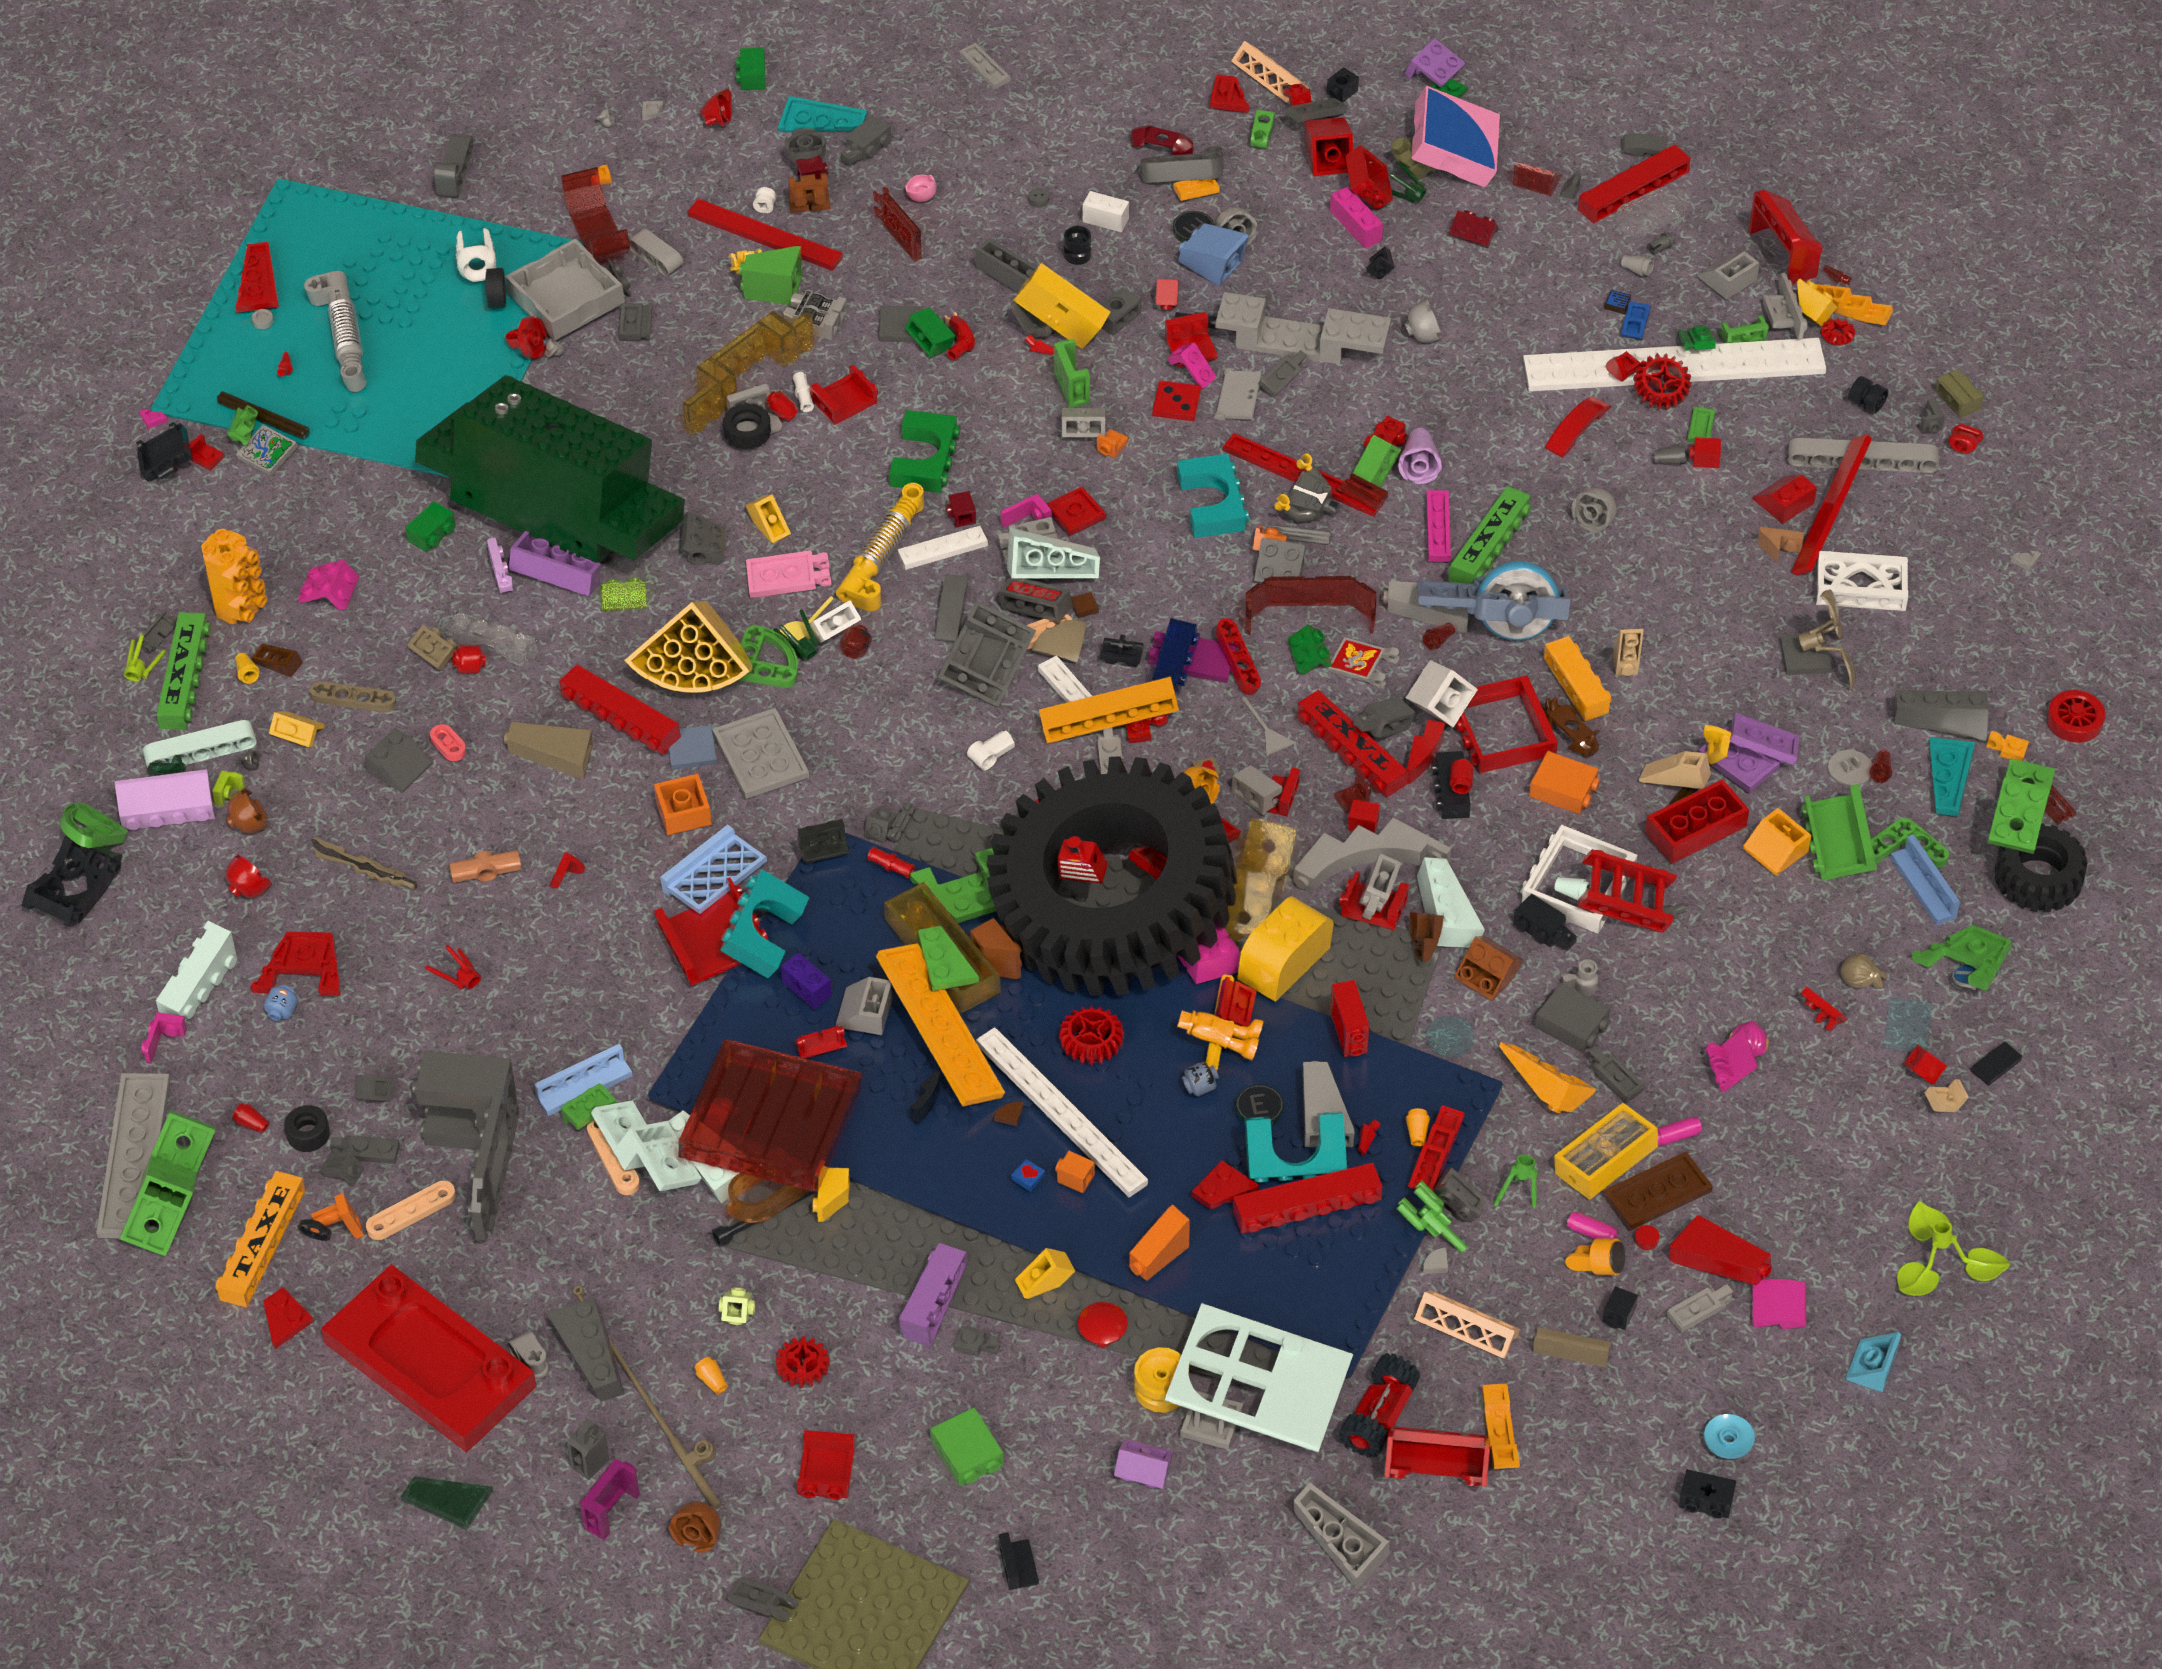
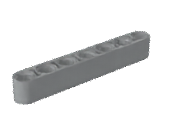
M1794 438L1788 443L1789 463L1792 466L1839 468L1851 440ZM1871 441L1859 469L1934 473L1939 469L1938 448L1931 444Z

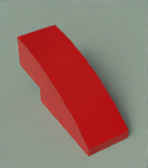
M1427 719L1424 737L1414 735L1407 766V784H1411L1420 777L1435 759L1436 752L1439 751L1444 738L1445 722Z

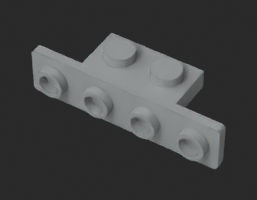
M1781 273L1778 286L1780 295L1764 296L1763 305L1772 328L1793 327L1797 338L1803 339L1804 331L1807 330V320L1802 316V308L1798 306L1797 295L1792 291L1791 280H1788L1786 273Z

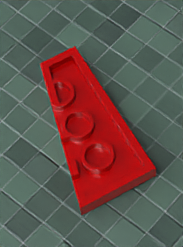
M269 242L247 244L244 270L241 275V286L239 287L238 301H236L235 306L236 313L279 307Z

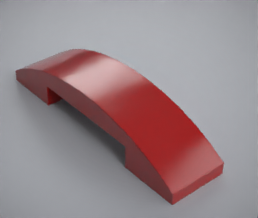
M1594 396L1586 398L1564 418L1550 437L1545 449L1563 458L1575 446V440L1595 419L1599 420L1611 408V405Z

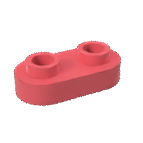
M440 724L431 729L430 738L432 744L447 760L459 761L465 757V743L451 727Z

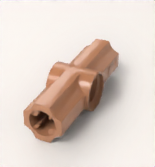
M518 850L499 854L481 851L475 854L472 859L449 863L453 883L476 878L485 882L494 880L497 874L522 870Z

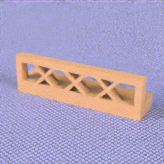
M1246 41L1243 42L1231 62L1288 104L1290 103L1289 97L1283 95L1282 86L1302 84L1306 88H1310ZM1247 52L1249 54V62L1245 64L1240 63L1239 60ZM1263 64V73L1255 74L1254 65ZM1276 74L1277 83L1270 85L1268 76Z
M1432 1290L1424 1292L1414 1318L1421 1323L1501 1358H1506L1512 1340L1517 1338L1520 1331L1515 1326ZM1427 1304L1436 1308L1439 1315L1438 1318L1430 1320L1422 1316ZM1450 1315L1457 1316L1462 1327L1455 1330L1448 1328L1445 1317ZM1441 1320L1442 1324H1439L1435 1321ZM1474 1324L1480 1326L1484 1337L1477 1340L1471 1338L1467 1327ZM1486 1330H1489L1493 1333L1488 1335ZM1498 1334L1506 1338L1502 1351L1493 1347L1489 1337ZM1485 1339L1486 1342H1487V1344H1485V1343H1483V1342H1480V1341H1482V1340Z

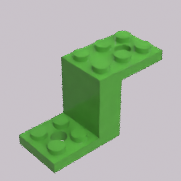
M2010 758L1988 839L1989 844L2034 854L2055 774L2054 768ZM2011 827H2015V828L2021 827L2022 829H2021V830H2018V831H2015V830H2013Z
M173 1110L169 1111L143 1172L139 1193L122 1230L120 1240L166 1257L194 1192L197 1172L216 1127ZM186 1136L190 1139L191 1143L185 1147L180 1146L177 1143V1138ZM148 1220H155L158 1222L159 1227L156 1230H150L145 1226V1223Z

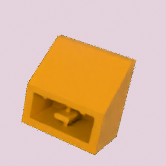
M1777 808L1761 820L1744 844L1743 849L1777 876L1809 852L1811 834Z

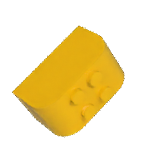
M1293 896L1288 897L1253 930L1246 940L1240 955L1237 979L1276 1002L1330 949L1334 925L1333 920Z

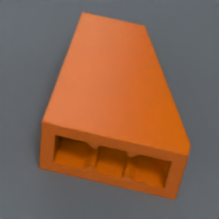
M1171 1205L1130 1251V1269L1135 1275H1140L1146 1281L1189 1248L1190 1219L1175 1206Z

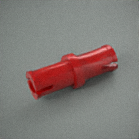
M875 846L871 848L867 857L869 861L885 867V870L889 872L894 871L908 879L910 878V873L915 870L914 864L899 859L898 855L886 853Z

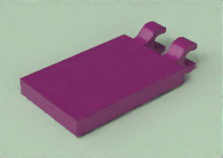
M1155 631L1153 648H1150L1148 654V664L1162 666V672L1228 683L1231 668L1219 641L1171 633V637H1168L1163 632ZM1229 644L1230 649L1237 651L1236 645ZM1159 649H1166V654L1162 653Z

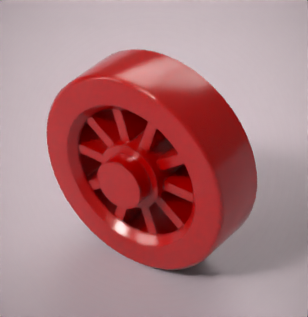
M2067 690L2057 694L2051 700L2047 712V724L2056 736L2065 741L2074 743L2088 742L2101 733L2106 712L2101 701L2094 695L2081 690Z

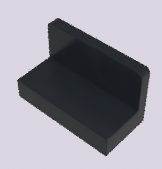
M1009 1532L998 1534L999 1549L1009 1590L1038 1585L1039 1579L1029 1540L1011 1542Z

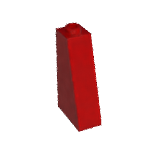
M1698 1214L1669 1245L1671 1262L1738 1281L1758 1285L1772 1271L1770 1253Z

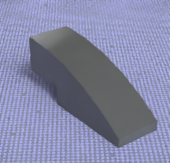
M946 574L938 613L935 641L956 642L965 610L968 576Z

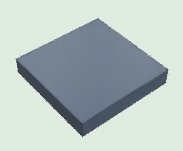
M712 725L680 729L681 738L669 748L672 770L717 765Z

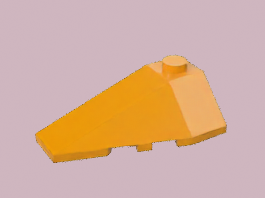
M1500 1042V1049L1538 1097L1549 1104L1548 1108L1556 1113H1561V1111L1572 1112L1595 1093L1596 1088L1578 1077L1558 1072V1067L1543 1061L1539 1062V1057L1514 1044Z

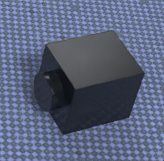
M1615 1286L1604 1308L1602 1322L1607 1323L1611 1328L1626 1330L1636 1309L1638 1295Z

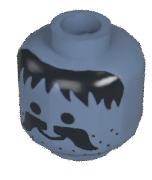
M1202 1061L1186 1068L1184 1071L1185 1076L1182 1077V1080L1189 1094L1193 1093L1195 1096H1201L1216 1089L1217 1084L1215 1080L1219 1076L1214 1065L1209 1067L1206 1062Z

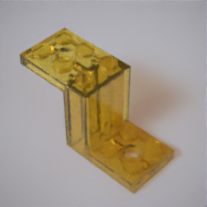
M1251 818L1241 864L1235 866L1237 873V884H1233L1236 893L1235 905L1227 906L1230 920L1224 929L1229 934V939L1240 941L1244 935H1250L1270 915L1273 900L1282 896L1297 828ZM1267 839L1275 843V849L1272 853L1266 852L1263 848V843ZM1241 911H1246L1250 914L1251 920L1248 924H1242L1239 921L1238 916Z

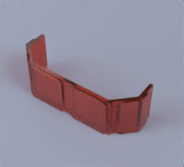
M598 167L561 175L563 193L571 220L583 246L592 254L595 261L628 253L630 243L627 229L618 231L612 219L601 188Z
M1283 576L1264 578L1261 584H1256L1245 595V628H1247V635H1251V619L1267 606H1352L1369 618L1370 634H1373L1376 619V591L1365 583L1357 581L1356 577L1316 576L1315 578Z

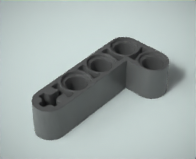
M451 134L443 163L437 162L435 166V183L438 196L459 198L464 182L462 179L465 178L473 150V136Z
M1219 146L1207 147L1204 149L1203 154L1156 156L1140 160L1142 181L1146 183L1215 179L1221 177L1224 170L1222 147Z

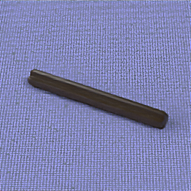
M224 391L220 392L217 396L218 403L237 410L238 407L244 410L249 405L258 411L256 419L305 439L310 433L309 427Z

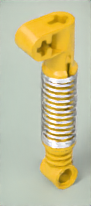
M909 483L903 487L902 496L893 509L885 513L863 545V548L858 552L853 561V567L836 590V595L842 602L851 601L853 606L869 612L878 610L881 607L880 585L870 579L880 572L907 533L913 516L923 510L924 491L921 485Z

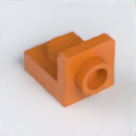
M1109 429L1105 436L1101 434L1097 436V451L1105 456L1108 455L1116 458L1127 445L1129 437Z

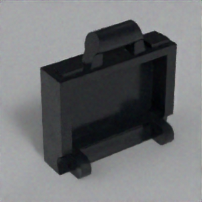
M172 422L169 424L170 429L145 443L142 440L136 442L139 450L137 454L141 475L148 482L158 477L161 480L175 473L178 466L192 459L187 429L181 423L176 425Z

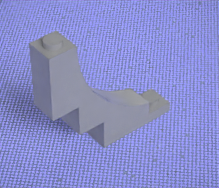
M1395 818L1390 820L1379 835L1358 825L1344 843L1323 833L1294 868L1293 882L1299 888L1307 889L1313 893L1324 881L1338 872L1360 864L1375 862L1380 853L1399 862L1420 865L1424 857L1444 858L1450 863L1452 848Z

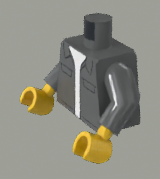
M1303 454L1301 457L1305 460V463L1299 459L1296 464L1298 468L1306 469V472L1302 471L1289 496L1281 494L1277 497L1278 502L1275 503L1274 507L1278 511L1284 509V513L1298 523L1319 522L1325 512L1337 515L1340 503L1332 500L1331 486L1314 465L1311 466L1312 457L1309 454Z

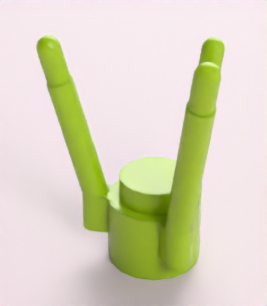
M143 634L139 637L135 652V640L132 639L130 643L127 664L123 673L125 678L130 681L139 682L141 678L147 679L150 671L166 653V650H162L145 669V663L138 659L143 644Z

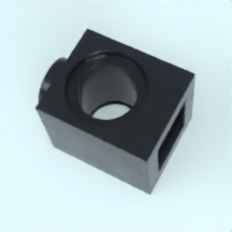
M1343 67L1327 79V94L1331 98H1336L1343 103L1358 91L1359 76Z

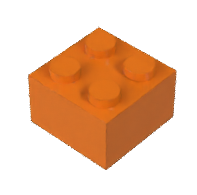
M699 774L654 784L656 804L667 836L712 825L710 806Z

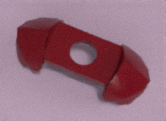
M1151 125L1140 126L1131 130L1132 147H1143L1145 142L1171 148L1173 155L1193 154V141L1182 133ZM1164 134L1168 136V139L1160 141L1156 137Z

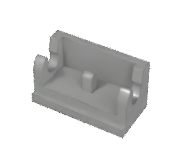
M1250 765L1232 776V793L1262 815L1278 805L1280 800L1277 798L1272 799L1282 792V786Z

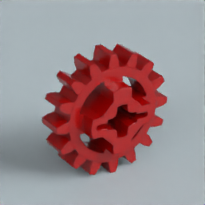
M802 1336L801 1341H797L794 1337L792 1338V1344L784 1342V1350L778 1349L777 1351L778 1357L775 1358L777 1374L782 1375L783 1382L790 1380V1386L792 1387L796 1383L800 1384V1388H803L805 1383L813 1387L814 1380L821 1382L822 1375L828 1374V1367H830L828 1350L823 1348L822 1342L816 1345L815 1338L806 1341L805 1336Z

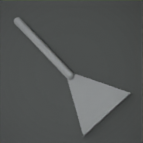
M1242 697V701L1265 730L1267 756L1296 744V742L1269 729L1247 698Z

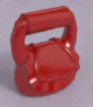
M1958 424L1953 427L1948 442L1950 447L1957 452L1971 453L1975 451L1978 444L1983 440V432L1980 429L1965 424Z

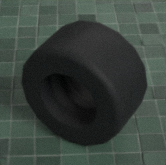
M312 1105L297 1107L285 1119L286 1137L290 1146L295 1150L312 1152L324 1146L329 1139L330 1128L325 1112L319 1107ZM306 1125L316 1126L310 1131H299L301 1127Z

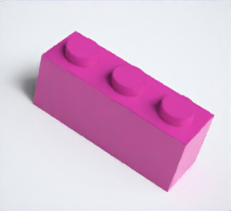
M1348 186L1331 194L1330 212L1364 248L1382 241L1383 223Z

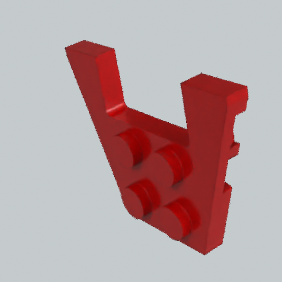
M287 931L272 953L273 958L267 966L262 968L263 973L257 981H253L250 987L252 993L269 994L270 990L275 987L279 974L322 975L318 987L319 994L340 996L341 988L333 933Z

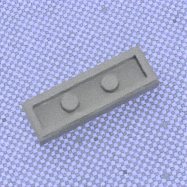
M974 43L959 51V56L993 89L1011 81V76L978 44Z

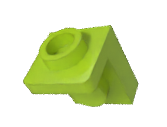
M221 771L212 790L215 805L224 806L226 800L231 798L233 790L239 791L245 787L243 775L236 772Z

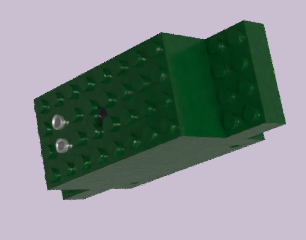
M503 376L469 403L466 402L416 440L415 462L451 478L450 500L524 533L527 531L531 537L544 539L553 547L556 545L560 546V550L565 552L568 550L569 554L575 553L576 557L580 558L581 556L594 563H600L613 551L635 561L680 524L684 517V498L648 483L652 439L591 413L586 409L575 406L568 401L557 398L550 393L541 391L532 385L516 380L511 376Z

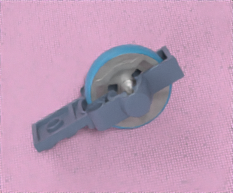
M1510 561L1500 564L1485 577H1476L1474 584L1417 580L1418 604L1428 608L1435 607V605L1444 606L1448 609L1466 607V612L1474 614L1475 618L1482 620L1483 624L1492 633L1508 640L1520 641L1531 639L1544 632L1554 619L1568 620L1570 598L1568 587H1557L1554 579L1545 569L1528 561Z

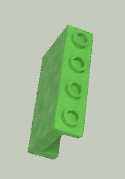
M1859 784L1850 786L1851 794L1814 802L1810 801L1809 795L1805 796L1806 804L1802 805L1804 818H1809L1810 822L1805 823L1806 829L1813 836V840L1810 841L1811 853L1817 854V858L1813 859L1816 873H1821L1822 880L1877 870Z

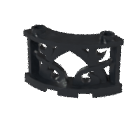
M64 836L62 845L52 862L55 867L49 874L44 873L35 882L27 885L21 906L28 910L37 908L65 921L64 925L67 927L80 923L107 891L115 874L120 871L122 854L115 853L101 846L87 848L90 851L85 856L80 849V845L72 841L68 836ZM97 853L106 857L102 869L98 868V866L101 864L100 858L95 859L92 862L93 858L96 856ZM72 865H75L76 869L70 871ZM85 872L87 890L79 894L65 896V888L62 881L64 879L77 878Z

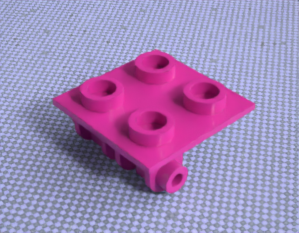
M1745 1029L1739 1031L1720 1046L1716 1045L1715 1042L1707 1044L1705 1051L1710 1057L1709 1063L1712 1071L1715 1072V1081L1719 1084L1721 1092H1725L1758 1068Z

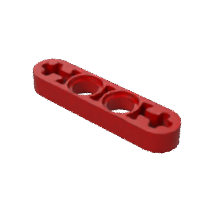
M1223 618L1215 628L1216 637L1240 690L1244 694L1253 695L1261 686V678L1236 623L1231 619ZM1229 644L1238 646L1239 650L1234 651L1230 649ZM1237 662L1246 664L1247 669L1238 667Z

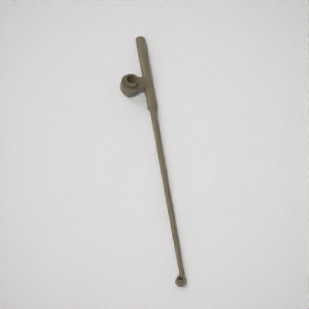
M576 1286L573 1289L574 1294L580 1302L584 1301L582 1297L585 1293L584 1289L581 1286ZM609 1338L615 1357L669 1438L670 1445L710 1506L715 1510L719 1509L722 1504L697 1468L702 1463L710 1462L715 1458L716 1448L709 1441L702 1440L688 1454Z

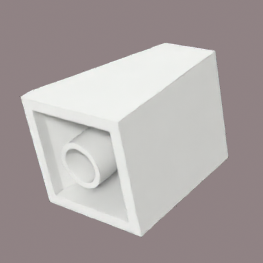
M1430 660L1410 689L1406 699L1425 712L1454 727L1478 689L1456 672Z

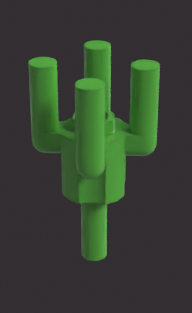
M1421 1180L1414 1190V1193L1426 1204L1418 1212L1420 1217L1416 1214L1417 1209L1405 1197L1398 1202L1399 1206L1396 1209L1418 1231H1423L1426 1228L1435 1238L1442 1234L1462 1253L1468 1246L1448 1227L1452 1220L1443 1212L1444 1202Z

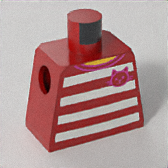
M1073 836L1063 841L1058 857L1059 878L1102 884L1108 862L1096 843L1081 841L1079 837Z

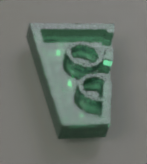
M414 1476L402 1493L401 1500L467 1530L492 1494L493 1487Z

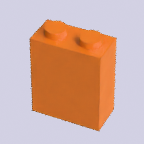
M1547 751L1531 781L1529 797L1581 814L1584 807L1588 808L1591 803L1592 791L1596 792L1599 788L1601 781L1598 778L1599 769Z

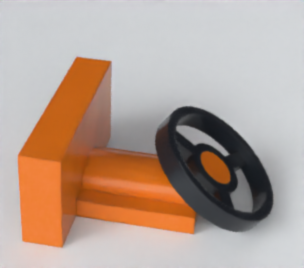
M344 1193L334 1196L336 1204L312 1213L313 1220L304 1219L298 1225V1229L304 1235L316 1240L328 1241L331 1238L332 1232L327 1226L343 1220L355 1239L364 1236L359 1216ZM303 1225H307L310 1231L305 1229ZM326 1233L327 1236H321L317 1234Z

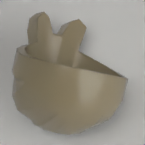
M1863 953L1847 957L1840 969L1842 980L1853 988H1862L1873 984L1874 988L1882 989V979L1888 978L1887 974L1879 970L1874 961Z

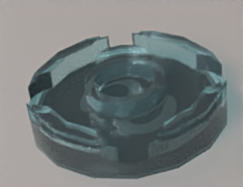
M1443 1016L1431 1022L1427 1029L1426 1041L1429 1048L1435 1054L1446 1058H1456L1463 1056L1470 1050L1473 1045L1474 1035L1471 1026L1465 1020L1457 1016H1450V1018H1444Z

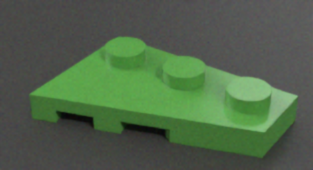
M942 926L918 930V937L932 991L979 983V976Z

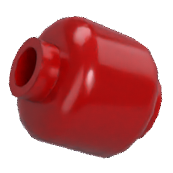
M462 644L457 650L453 651V667H456L459 673L478 674L481 667L486 666V654L482 653V649L478 645Z

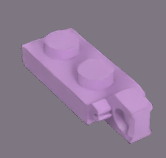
M490 538L487 540L488 551L499 592L513 591L512 577L507 575L509 574L507 563L501 560L504 558L502 545H497L496 538Z

